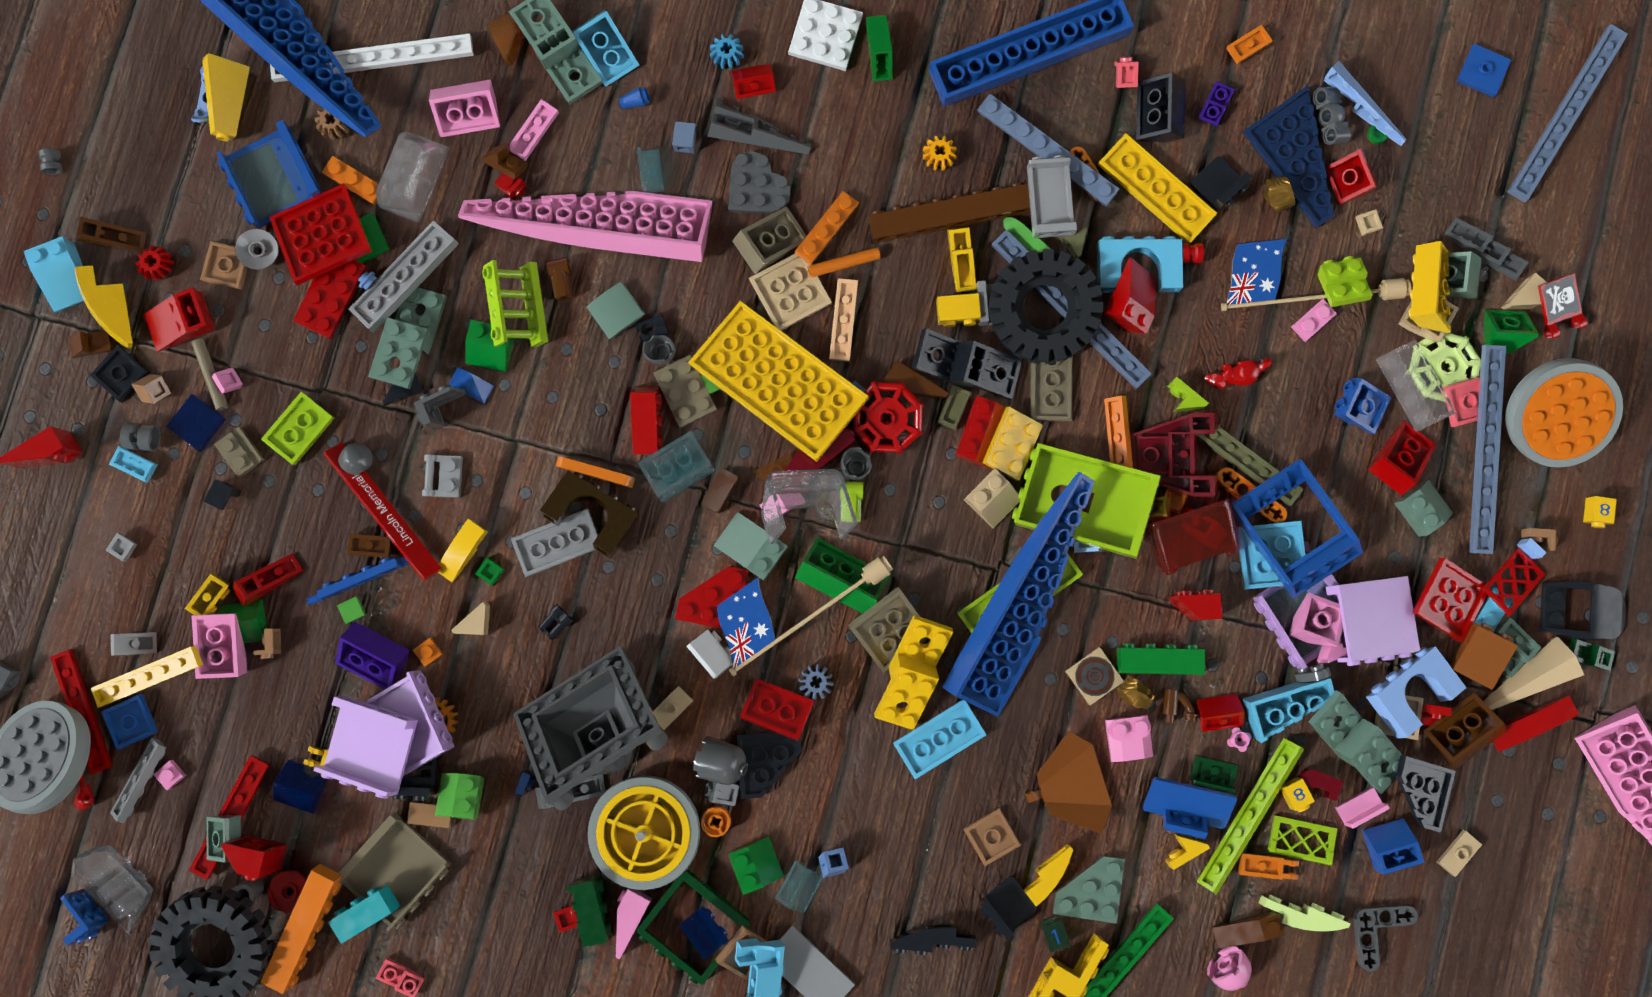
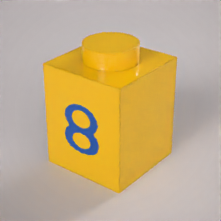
M1599 496L1586 498L1583 522L1591 523V527L1605 528V525L1614 524L1617 499Z
M1295 777L1285 782L1280 789L1291 810L1302 812L1310 808L1309 804L1315 802L1303 778Z

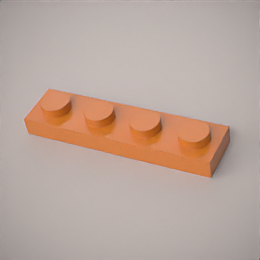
M842 191L795 250V254L812 265L859 206V202Z
M1126 396L1106 398L1104 402L1110 463L1133 468Z

